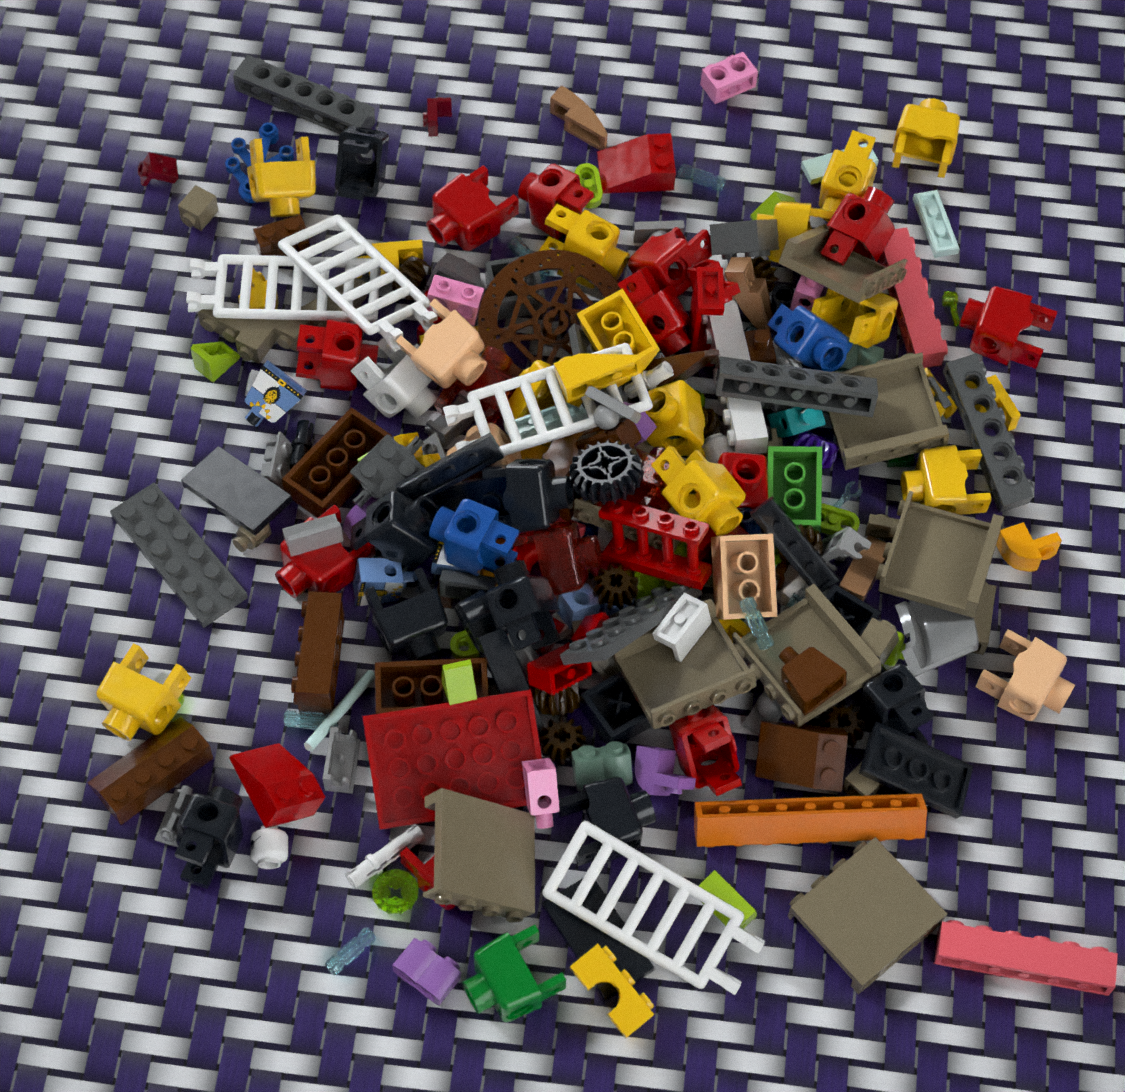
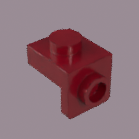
M427 98L428 112H423V127H428L429 137L438 136V117L452 116L451 98Z
M149 152L138 165L141 185L147 186L151 179L175 184L179 178L176 158Z

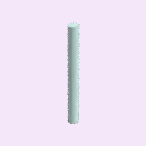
M368 670L304 743V747L308 751L312 752L330 732L331 727L336 725L375 679L373 671Z

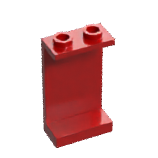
M697 267L689 312L690 319L687 324V335L691 340V343L688 344V353L711 349V345L706 344L705 329L707 327L706 324L702 325L701 319L702 315L723 316L724 314L723 268ZM708 363L706 366L714 367V364Z

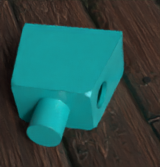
M794 406L777 413L767 414L770 427L776 428L777 437L781 438L793 436L826 424L822 410ZM782 418L786 421L787 429L783 426Z

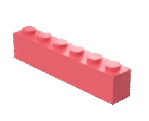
M907 228L895 229L879 258V262L888 267L903 259L908 260L905 266L907 272L903 281L888 288L889 295L898 302L895 315L907 354L922 352L924 368L941 366L944 356L948 353L947 342L942 340L940 320L936 319L934 315V301L932 298H929L927 293L928 282L926 277H922L921 260L915 254V240L913 237H910Z
M948 920L946 922L942 921L937 931L934 964L1109 996L1116 985L1118 953L1109 952L1104 947L1085 948L1080 947V944L1076 942H1052L1050 938L1044 936L1031 938L1022 936L1021 933L1016 931H1005L1003 933L993 931L988 926L970 927L965 926L960 921Z

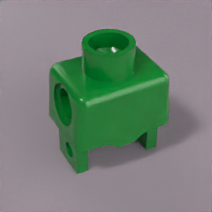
M535 924L513 936L506 932L475 951L474 970L476 975L463 981L462 984L477 1014L494 1006L502 1021L511 1022L542 1008L543 1000L566 989V978L562 972L537 985L519 952L539 941V930Z

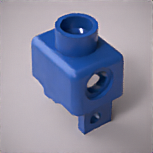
M781 304L767 324L777 332L774 343L798 362L814 370L833 372L839 369L844 364L847 353L853 343L849 342L850 338L801 305L792 311L784 304ZM804 329L803 337L795 343L797 333Z
M463 499L456 512L446 507H441L432 522L429 537L444 543V558L447 563L478 576L482 568L493 573L494 570L501 567L495 564L498 560L504 561V565L516 561L518 558V552L511 549L519 535V530L499 522L498 510L470 499ZM498 538H503L506 541L504 544L496 543Z

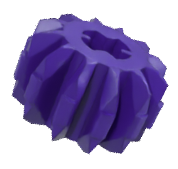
M807 431L799 433L798 438L795 439L793 446L822 447V468L824 469L830 468L838 455L839 447L834 442Z

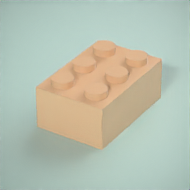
M773 534L711 537L714 605L716 607L717 619L777 617Z

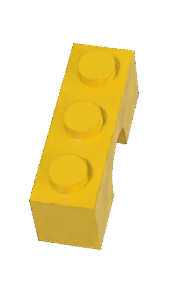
M597 944L573 963L570 969L587 991L603 982L610 983L617 989L619 994L618 1004L607 1016L621 1034L627 1038L655 1015L651 1011L655 1006L644 992L639 995L632 986L636 982L625 969L620 972L613 962L617 959L607 946L601 948Z

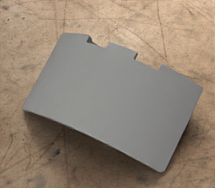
M903 601L895 605L906 638L910 637L911 639L910 642L906 643V648L902 651L909 671L915 677L978 650L979 638L974 618L915 601L912 603Z

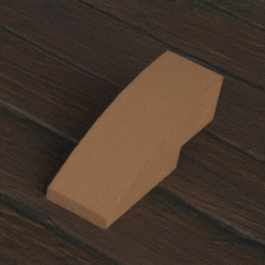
M561 85L550 97V113L564 120V130L598 150L606 149L608 134L597 115L582 99Z
M731 257L724 273L727 281L736 282L739 285L741 293L735 295L734 299L742 312L758 330H770L771 327L767 324L773 317V311L766 279L755 278L751 257Z
M870 535L866 538L872 542L870 548L858 552L862 555V558L858 560L853 559L839 585L840 588L863 602L876 581V574L880 563L884 564L886 558H883L886 543Z

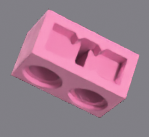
M741 52L702 69L700 85L713 103L718 104L756 87L758 71L745 53Z
M434 275L427 298L430 302L436 299L450 312L456 310L467 322L475 326L483 299L484 288ZM431 306L426 308L428 311H433Z

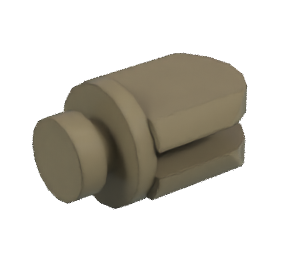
M270 524L266 525L256 536L242 526L239 527L236 532L237 537L233 540L234 546L240 552L257 548L272 534Z

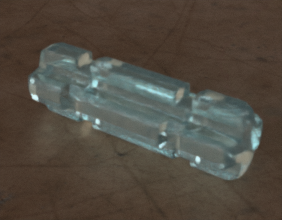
M687 164L681 165L678 173L680 178L685 180L690 178L691 182L708 188L713 186L712 189L717 191L724 189L726 183L724 177L719 175L714 177L713 173L696 167L691 169L692 166Z
M754 597L741 600L739 605L742 612H745L747 615L745 618L753 636H756L758 639L756 642L759 649L766 650L774 645L771 634L768 635L767 633L769 631L760 610L757 611L756 609L758 605Z
M287 710L284 714V726L296 727V725H300V728L317 729L330 713L323 715L321 712L300 711V714H298L297 711Z
M368 927L363 928L358 933L357 938L353 937L336 952L337 956L333 955L325 962L327 970L334 976L344 969V965H349L365 951V946L369 947L376 941L375 934Z

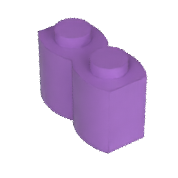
M414 938L392 965L393 972L433 1003L440 1006L461 979L460 966L450 957L446 956L444 959L435 953L437 949L425 939L419 941Z

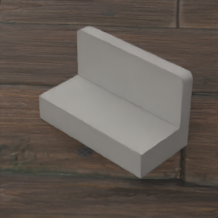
M335 514L282 529L291 557L343 542L342 527L340 522L337 521Z

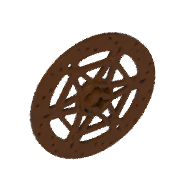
M542 250L517 258L494 277L481 301L478 316V333L484 342L483 352L487 361L503 381L518 377L523 371L506 354L503 348L505 343L512 342L532 364L536 360L542 361L544 345L553 348L546 361L548 364L554 365L553 359L559 348L573 356L572 348L568 345L570 342L569 333L566 335L565 333L569 324L572 326L575 323L581 326V324L577 323L576 316L578 312L584 310L572 309L573 293H576L588 307L594 304L576 285L577 277L581 276L592 283L604 298L621 290L618 282L604 267L578 253L564 250ZM572 266L574 267L573 273L570 272ZM561 270L563 272L561 280L528 286L523 280L526 276L539 271ZM511 279H514L517 284H514ZM557 287L551 302H548L536 293L539 290ZM564 288L568 289L566 305L557 302ZM512 291L518 298L508 327L499 328L497 321L501 303L506 294ZM527 296H531L542 307L535 311ZM524 304L532 319L516 324L520 306ZM545 315L541 327L540 324H538L539 317H543ZM556 316H558V327L555 329L554 334H552V323L555 321ZM533 327L534 334H516V331L523 328ZM494 336H500V338L493 339ZM537 340V357H534L520 341Z

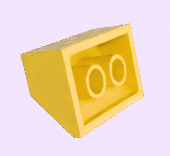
M623 288L577 313L581 327L596 352L627 343L630 345L633 355H640L642 371H644L660 351ZM628 378L626 380L616 383L617 387H620L623 384L631 381L632 379Z

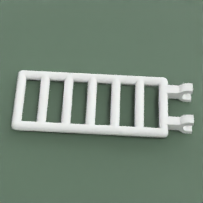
M339 214L278 242L279 248L366 334L373 335L379 332L387 340V343L394 352L400 350L396 340L400 336L403 337V332L399 328H394L393 324L414 316L426 332L434 325L433 322L438 320V316L433 311L426 309L430 306V300ZM334 226H338L343 231L300 252H297L292 247ZM350 239L357 244V246L314 266L307 261V259ZM364 253L372 258L331 279L326 280L321 275V273ZM378 267H381L386 272V274L344 294H340L335 289ZM393 281H396L401 286V288L357 309L350 303ZM408 295L417 301L373 323H370L365 318V316Z
M222 254L218 257V262H205L196 258H191L190 260L192 279L215 276L216 283L214 295H201L198 292L187 291L188 312L211 309L215 318L327 321L329 319L354 322L343 310L327 311L328 295L319 286L317 309L301 310L304 272L288 256ZM311 257L307 261L314 266L331 257ZM353 258L336 267L345 268V271H348L372 258ZM227 265H243L239 308H223ZM253 265L268 266L265 309H249ZM279 266H294L291 310L275 309ZM381 267L370 271V281L380 276ZM329 270L321 273L326 280L329 279ZM354 279L344 283L343 294L354 289ZM379 288L369 293L368 303L379 298ZM378 310L365 316V318L369 322H375L378 319Z
M623 343L591 354L633 355L629 344ZM554 365L471 391L467 395L469 402L458 406L449 405L443 407L448 427L459 423L463 419L474 416L480 436L482 437L491 432L480 399L495 395L511 443L499 446L504 456L598 427L593 417L596 405L594 400L588 396L581 398L589 418L573 423L555 375ZM638 374L631 377L640 402L628 406L639 413L650 410L653 404L642 375ZM544 379L547 381L563 424L562 427L547 431L531 387V383ZM616 384L606 387L609 396L623 403ZM518 387L522 390L537 435L524 439L521 438L505 393ZM475 440L455 443L456 449L459 450Z
M583 821L580 824L542 892L543 896L699 989L704 988L710 979L735 995L742 981L716 968L733 938L758 954L765 940L739 927L744 919L743 912L588 821ZM587 835L603 843L572 899L556 890ZM614 850L628 858L598 913L595 914L581 905L611 852ZM640 865L654 874L625 925L620 929L608 922L607 919L637 866ZM663 880H666L679 888L648 944H645L632 936ZM691 895L705 904L672 960L657 950L686 899ZM714 910H717L730 918L701 971L699 974H696L684 967L683 964Z

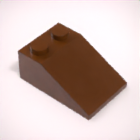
M704 350L653 359L644 371H649L663 361H667L673 368L674 372L672 373L674 375L656 385V388L678 380L686 381L720 355L719 350Z
M761 720L755 776L812 789L842 792L848 739L846 730L812 725H802L798 728L796 724Z

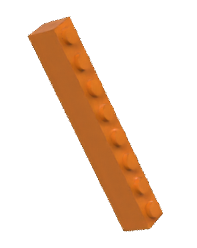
M922 794L695 802L694 833L697 847L705 846L709 848L730 845L739 847L758 844L857 842L873 840L875 837L878 841L894 839L913 840L925 838L927 808Z

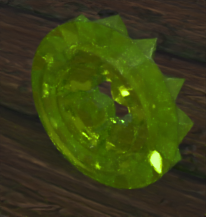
M388 870L382 873L373 884V900L378 909L385 911L388 915L391 913L401 915L408 909H412L414 903L418 900V884L415 878L404 870ZM389 886L395 890L403 887L400 891L402 899L396 896L389 898L391 895Z

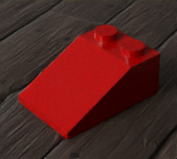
M671 133L646 134L597 152L603 194L674 191L676 169Z
M280 743L233 754L229 757L265 828L313 816L325 799V795L314 774Z

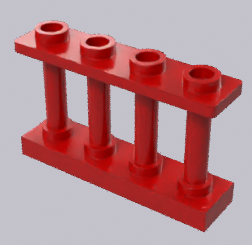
M617 499L616 504L613 501H608L599 510V518L612 521L613 538L601 553L602 562L611 563L616 566L622 563L623 568L702 590L713 573L712 564L701 562L698 557V545L709 530L708 523L622 499ZM623 525L636 528L638 543L624 540ZM648 532L661 535L662 550L649 547ZM673 539L686 542L687 557L674 554Z

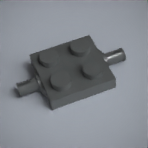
M387 434L350 471V474L363 488V491L352 501L359 508H362L371 497L378 500L391 491H398L396 488L397 483L425 468L414 456V453L424 445V442L416 436L405 447L398 444Z

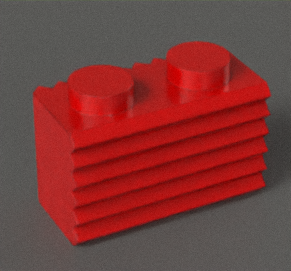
M567 643L527 664L529 685L554 696L555 693L571 687L572 684L575 685L576 682L579 683L580 680L583 681L584 678L591 677L592 664L587 662L563 665L560 654L569 649L570 643Z

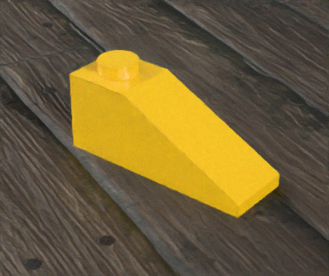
M578 353L573 356L563 357L554 363L556 378L568 402L586 396L585 392L589 386L601 390L643 373L640 355Z

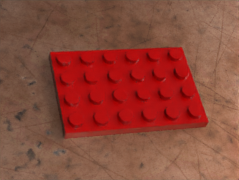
M531 689L480 697L476 700L449 705L448 702L362 716L380 830L435 821V811L425 808V796L441 788L510 808L527 806L522 761L542 759ZM546 795L540 796L538 800L544 799Z

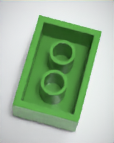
M768 446V499L773 496L796 526L800 524L803 527L812 526L813 530H818L819 533H821L822 447Z

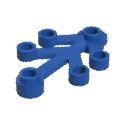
M264 123L259 129V137L262 138L264 163L292 161L294 159V150L288 145L282 146L279 149V154L266 160L270 145L275 144L279 140V132L273 123ZM243 138L233 139L231 142L233 153L238 154L247 167L251 166V157L245 140ZM236 157L227 158L225 161L226 171L232 174L239 182L240 197L248 203H255L251 197L249 178L241 170L239 159Z

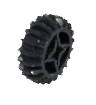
M609 439L606 443H600L597 440L594 446L587 444L586 450H578V455L572 457V464H570L569 468L570 483L577 495H581L584 501L590 499L593 505L598 501H601L604 506L608 501H613L614 504H616L617 499L626 501L627 494L634 495L636 488H640L641 480H643L644 476L642 459H640L636 449H631L629 443L622 445L620 440L615 443H611Z

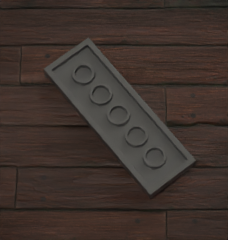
M155 483L147 486L110 511L112 518L203 628L248 598L247 592Z
M676 584L672 588H667L666 585L653 588L651 590L652 594L635 600L636 604L634 606L620 610L619 616L605 620L601 628L587 632L586 638L570 643L569 649L560 654L563 665L607 660L661 623L683 593L697 598L703 594L702 590L681 584Z

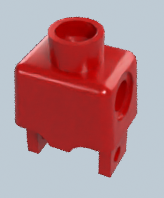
M483 165L468 176L460 173L433 194V218L427 221V229L431 237L440 246H445L454 240L464 251L469 252L499 235L500 226L519 214V199L513 194L496 206L489 198L490 189L486 187L488 185V169Z
M870 186L862 197L853 193L846 194L826 225L829 229L828 241L820 254L844 266L852 251L878 262L895 231V226L887 215L894 200L883 191ZM833 247H839L836 253H831Z
M674 227L670 232L662 236H651L629 257L627 265L632 274L647 266L661 290L670 285L676 296L679 297L691 287L685 269L713 256L711 236L707 230L702 229L687 242L680 228ZM702 240H704V247H703V248L701 247V241H702ZM675 262L679 269L671 268L670 266Z
M647 266L618 283L619 288H623L664 357H669L691 343L683 329L690 319L670 285L661 290ZM654 316H659L664 320V329H659L655 326Z
M994 286L990 289L985 303L972 298L968 299L959 326L974 331L970 343L971 351L1006 366L1009 360L1037 369L1044 349L1017 340L1019 333L1029 328L1030 325L1051 331L1058 311L1031 303L1033 297L1031 295Z
M333 505L318 517L321 518L335 514L337 521L340 524L342 523L341 512L336 505ZM309 517L304 522L311 521L314 519L312 517ZM284 539L280 544L283 567L275 573V577L286 593L293 598H297L306 590L336 593L353 581L358 558H373L376 555L375 546L368 542L357 551L354 549L348 553L340 542L291 557Z

